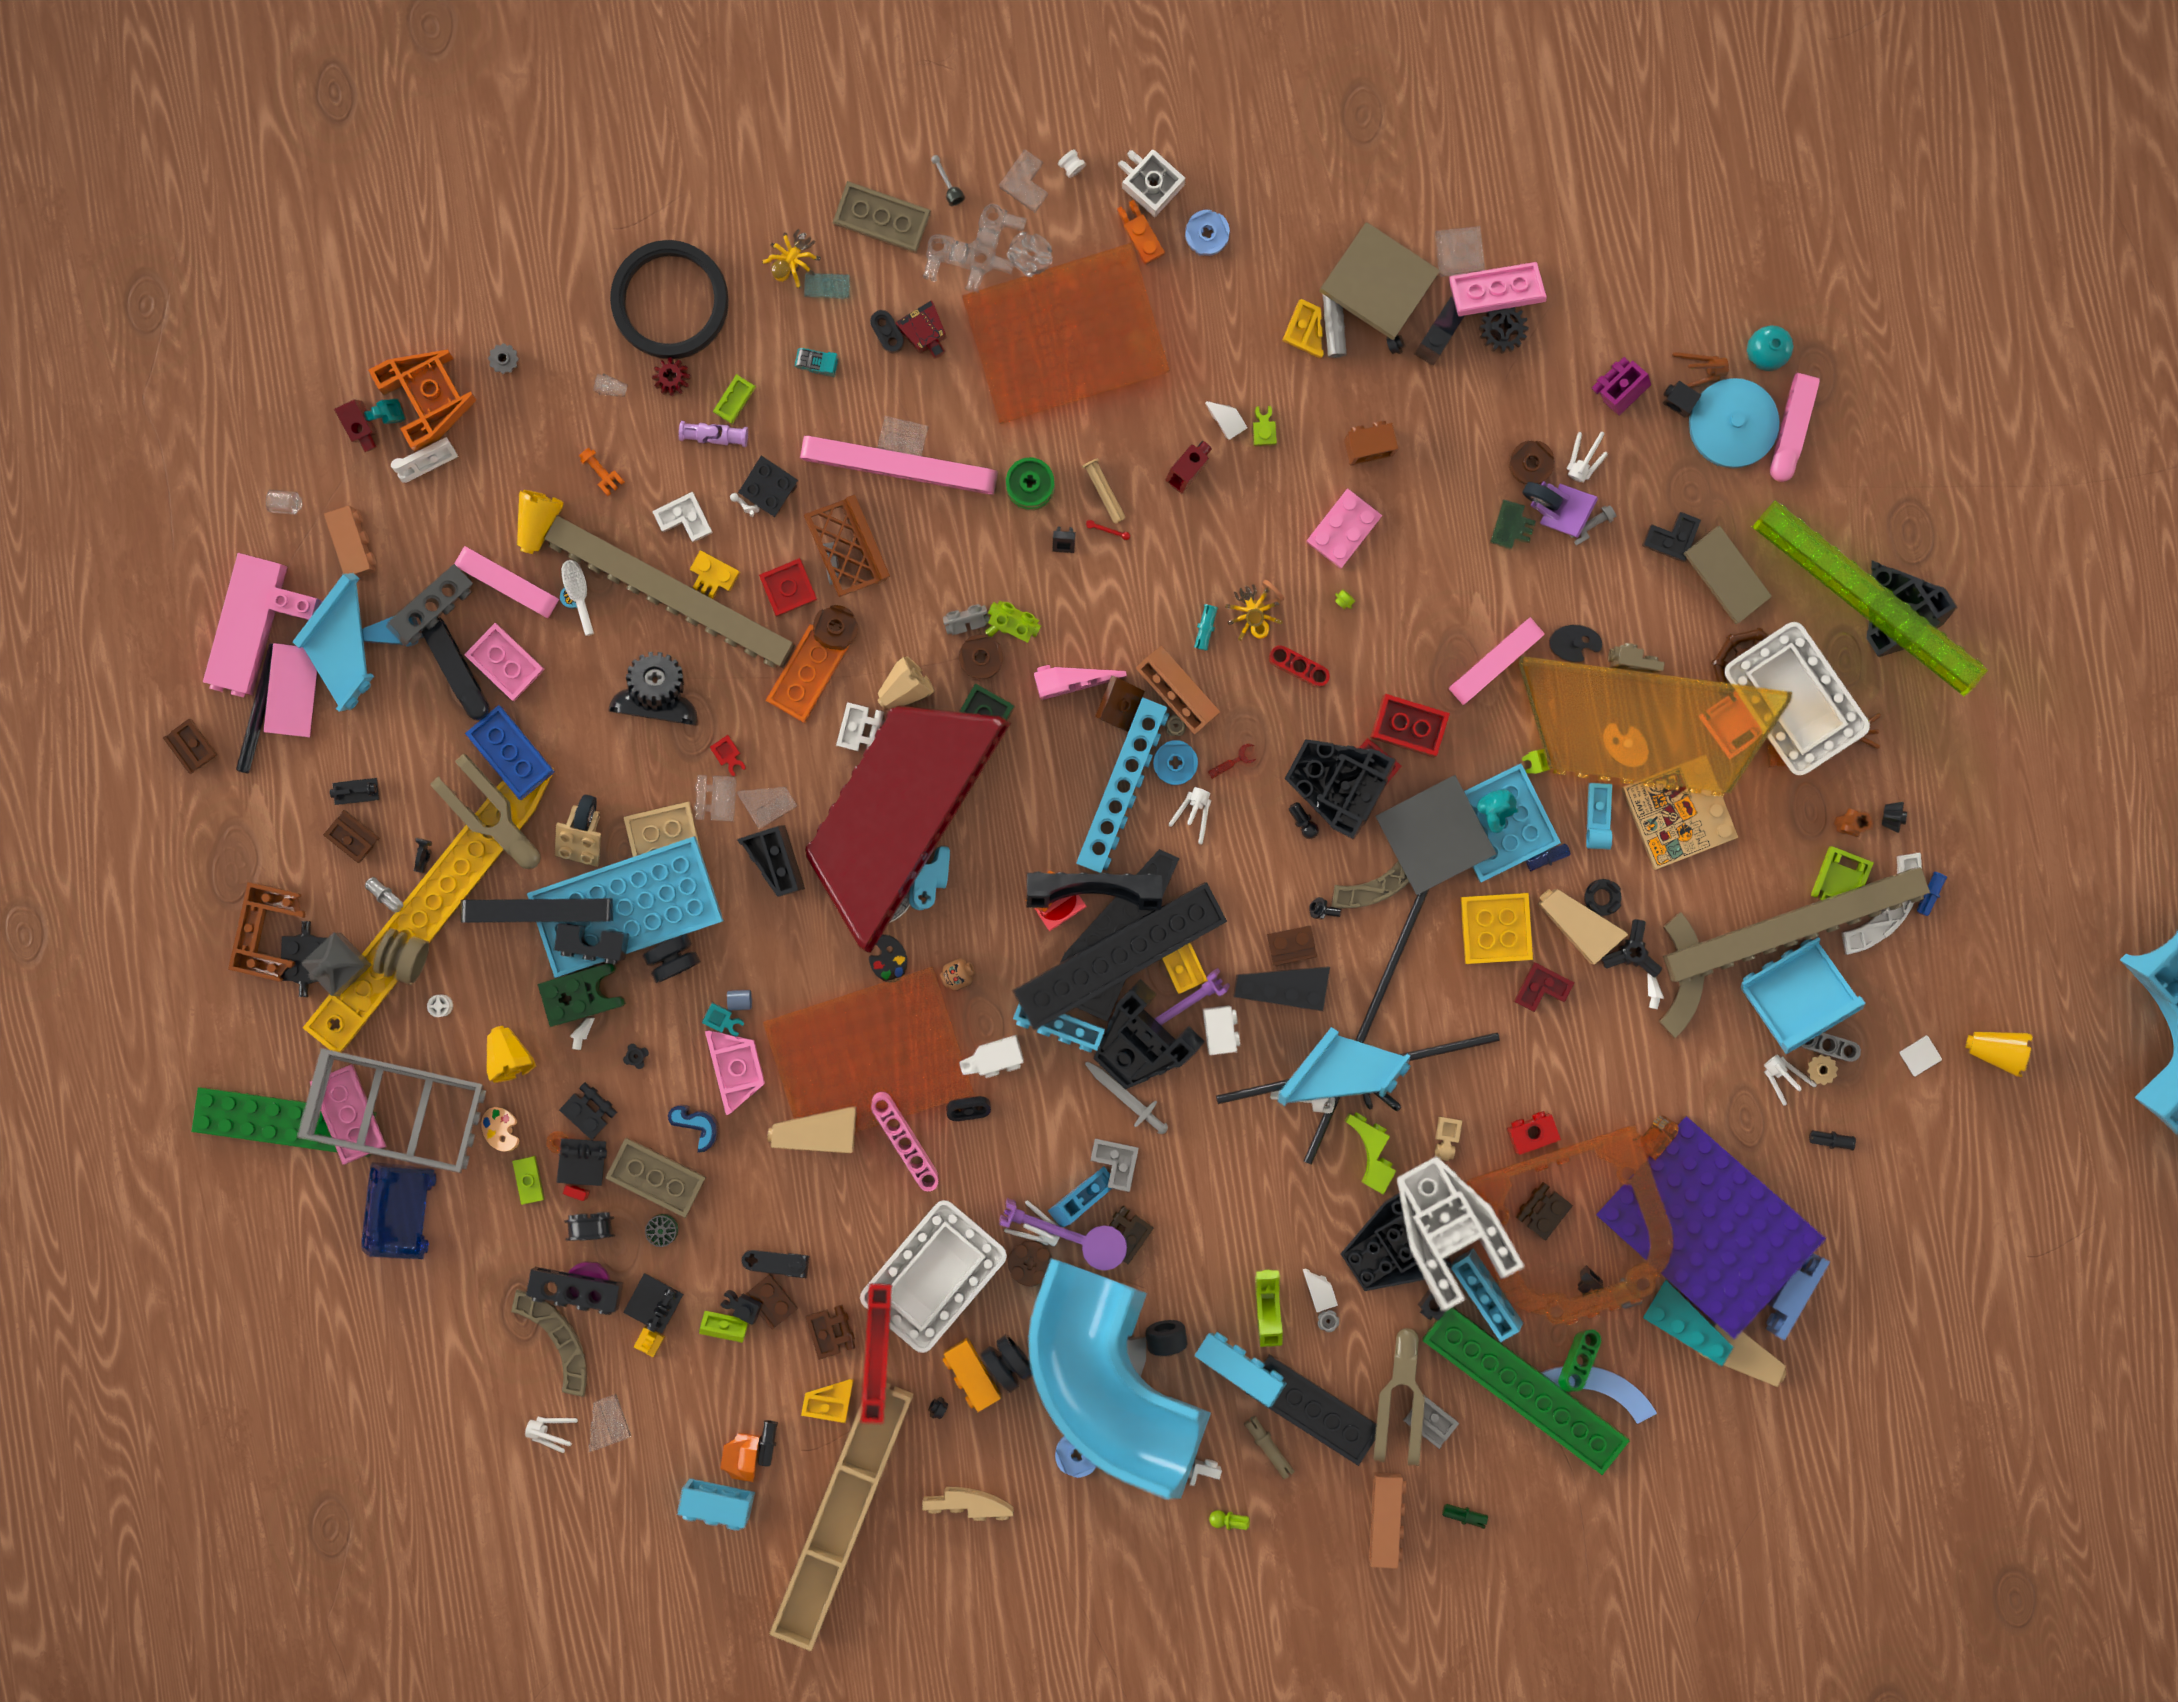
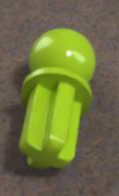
M1215 1510L1209 1517V1522L1214 1528H1222L1226 1525L1227 1530L1232 1528L1247 1530L1250 1525L1248 1516L1234 1515L1233 1512H1228L1226 1516L1223 1511Z

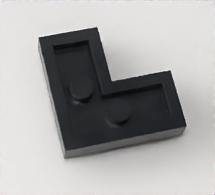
M1679 512L1672 532L1655 525H1650L1642 546L1685 562L1686 557L1683 553L1691 548L1701 519Z

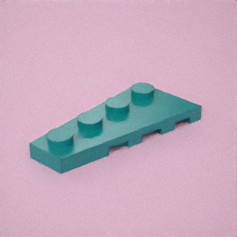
M1667 1280L1664 1281L1643 1318L1723 1367L1734 1347Z

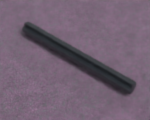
M273 644L268 646L236 767L238 772H250L266 711Z

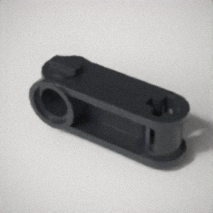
M749 1250L743 1254L741 1261L743 1267L750 1271L807 1278L810 1256ZM754 1255L758 1259V1263H754L753 1267H751L752 1265L748 1262V1258H752Z

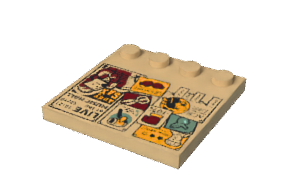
M1706 755L1621 787L1654 870L1738 838Z

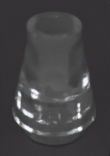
M604 373L603 375L597 374L593 391L598 392V395L625 397L628 384L622 383Z

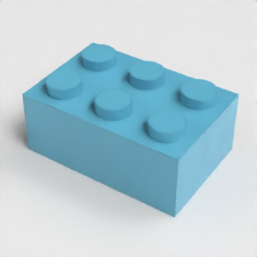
M689 1478L682 1490L677 1515H681L683 1519L689 1521L701 1519L705 1520V1523L708 1525L716 1526L720 1523L727 1525L729 1529L740 1530V1528H745L750 1519L755 1492Z

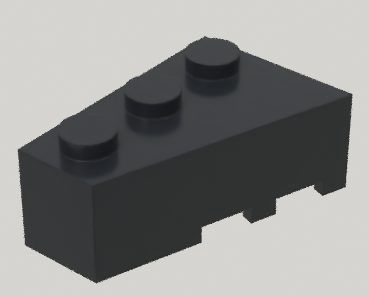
M785 825L776 826L737 839L750 855L749 857L762 872V876L777 897L805 889Z

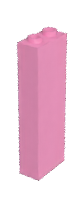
M241 553L237 554L203 679L204 683L210 684L209 689L223 692L224 688L231 689L232 695L244 697L245 693L253 695L275 611L268 609L273 587L282 589L287 571L286 566Z

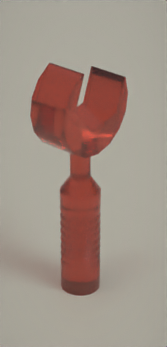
M1243 745L1238 751L1237 758L1227 760L1209 770L1208 774L1211 779L1233 768L1235 763L1239 761L1245 764L1253 763L1256 759L1248 760L1244 753L1247 747H1253L1254 745Z

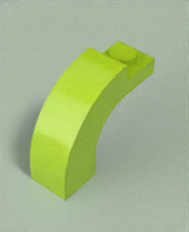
M1279 1270L1256 1272V1306L1260 1347L1281 1346L1283 1341L1279 1298Z

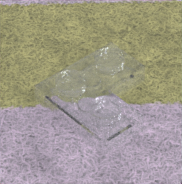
M1024 149L999 184V188L1034 213L1048 196L1045 190L1031 181L1043 165V162Z

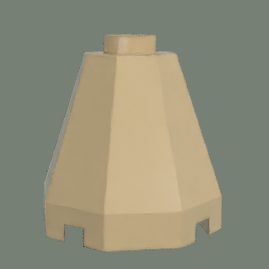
M906 656L895 664L880 688L878 702L887 710L897 706H906L929 697L935 690L928 677H923L920 673L922 671L921 668Z

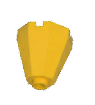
M498 1026L491 1030V1033L487 1036V1075L490 1081H493V1083L509 1081L517 1078L516 1074L522 1072V1075H525L536 1067L534 1058L510 1028Z

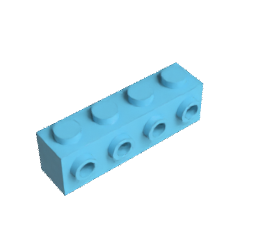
M1018 1004L1013 1019L1017 1020L1016 1025L1029 1029L1031 1025ZM1063 1014L1038 1028L1037 1033L1048 1037L1050 1034L1059 1036L1058 1040L1070 1045L1072 1041L1080 1044V1049L1092 1052V1049L1097 1051L1105 1028L1068 1014Z
M1219 1332L1215 1334L1208 1333L1194 1356L1266 1406L1272 1407L1287 1384L1282 1381L1284 1377L1274 1370L1269 1372L1263 1368L1265 1364L1259 1359L1247 1357L1245 1355L1246 1351L1235 1344L1233 1347L1226 1342L1228 1339Z

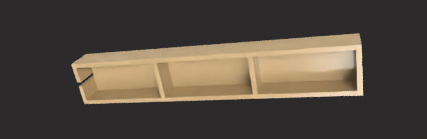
M886 1383L883 1424L860 1423L861 1406L859 1408L769 1634L809 1651H812L913 1397V1393L896 1386L894 1390L889 1389L891 1384Z

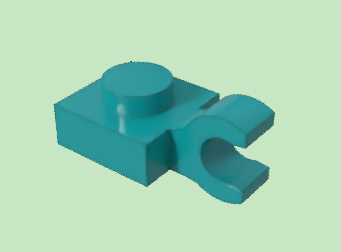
M398 399L380 400L376 403L377 406L371 407V411L364 412L367 421L382 418L384 424L401 423L406 420Z

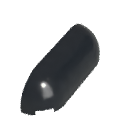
M624 689L612 698L608 710L609 712L694 726L697 724L696 709L684 697H681L679 701L675 699V705L671 707L668 704L667 709L663 711L662 707H657L658 711H653L652 707L644 710L643 704L638 707L635 704V700H631L628 689Z

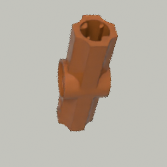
M1848 809L1846 814L1836 817L1834 825L1837 827V831L1842 834L1859 837L1861 832L1871 829L1873 821L1870 818V814L1866 812Z

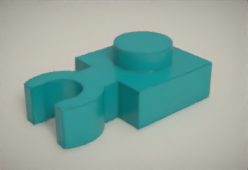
M711 1002L702 1020V1024L721 1033L726 1027L730 1034L738 1036L739 1032L733 1029V1025L738 1023L743 1026L744 1021L740 1018L731 1019L732 1011H728V1009Z

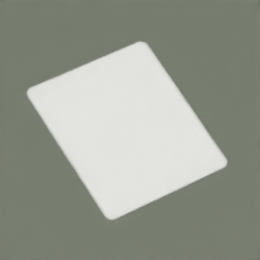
M1928 1036L1921 1038L1900 1051V1055L1913 1076H1917L1942 1060Z

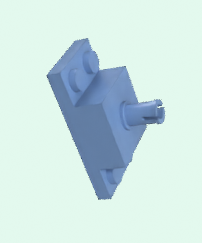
M1813 1253L1801 1266V1269L1797 1270L1767 1303L1777 1309L1767 1319L1766 1324L1768 1326L1766 1329L1783 1340L1786 1339L1827 1269L1829 1261Z

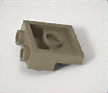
M1624 643V645H1620V647L1615 646L1614 649L1611 648L1609 651L1608 662H1611L1610 668L1652 675L1664 670L1665 662L1658 661L1659 658L1655 656H1645L1643 658L1644 649H1637L1638 645Z

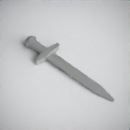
M1090 1062L1085 1063L1100 1083L1139 1115L1134 1127H1137L1146 1120L1158 1130V1134H1165L1167 1132V1123L1163 1124L1151 1113L1157 1101L1145 1107L1104 1070Z

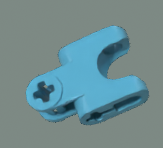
M940 846L935 850L933 861L931 864L924 865L909 890V904L915 910H924L931 907L935 902L936 888H946L950 860L949 847ZM922 895V897L926 898V901L922 902V900L918 899V896Z

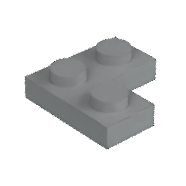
M1099 1139L1094 1140L1090 1161L1112 1165L1107 1188L1130 1192L1139 1148Z

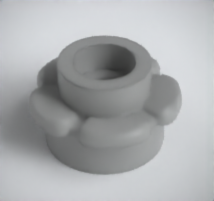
M1332 1310L1322 1311L1318 1316L1319 1321L1317 1323L1321 1330L1332 1332L1339 1325V1317Z

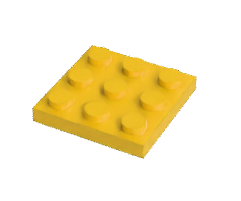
M1529 893L1461 897L1465 964L1533 960Z

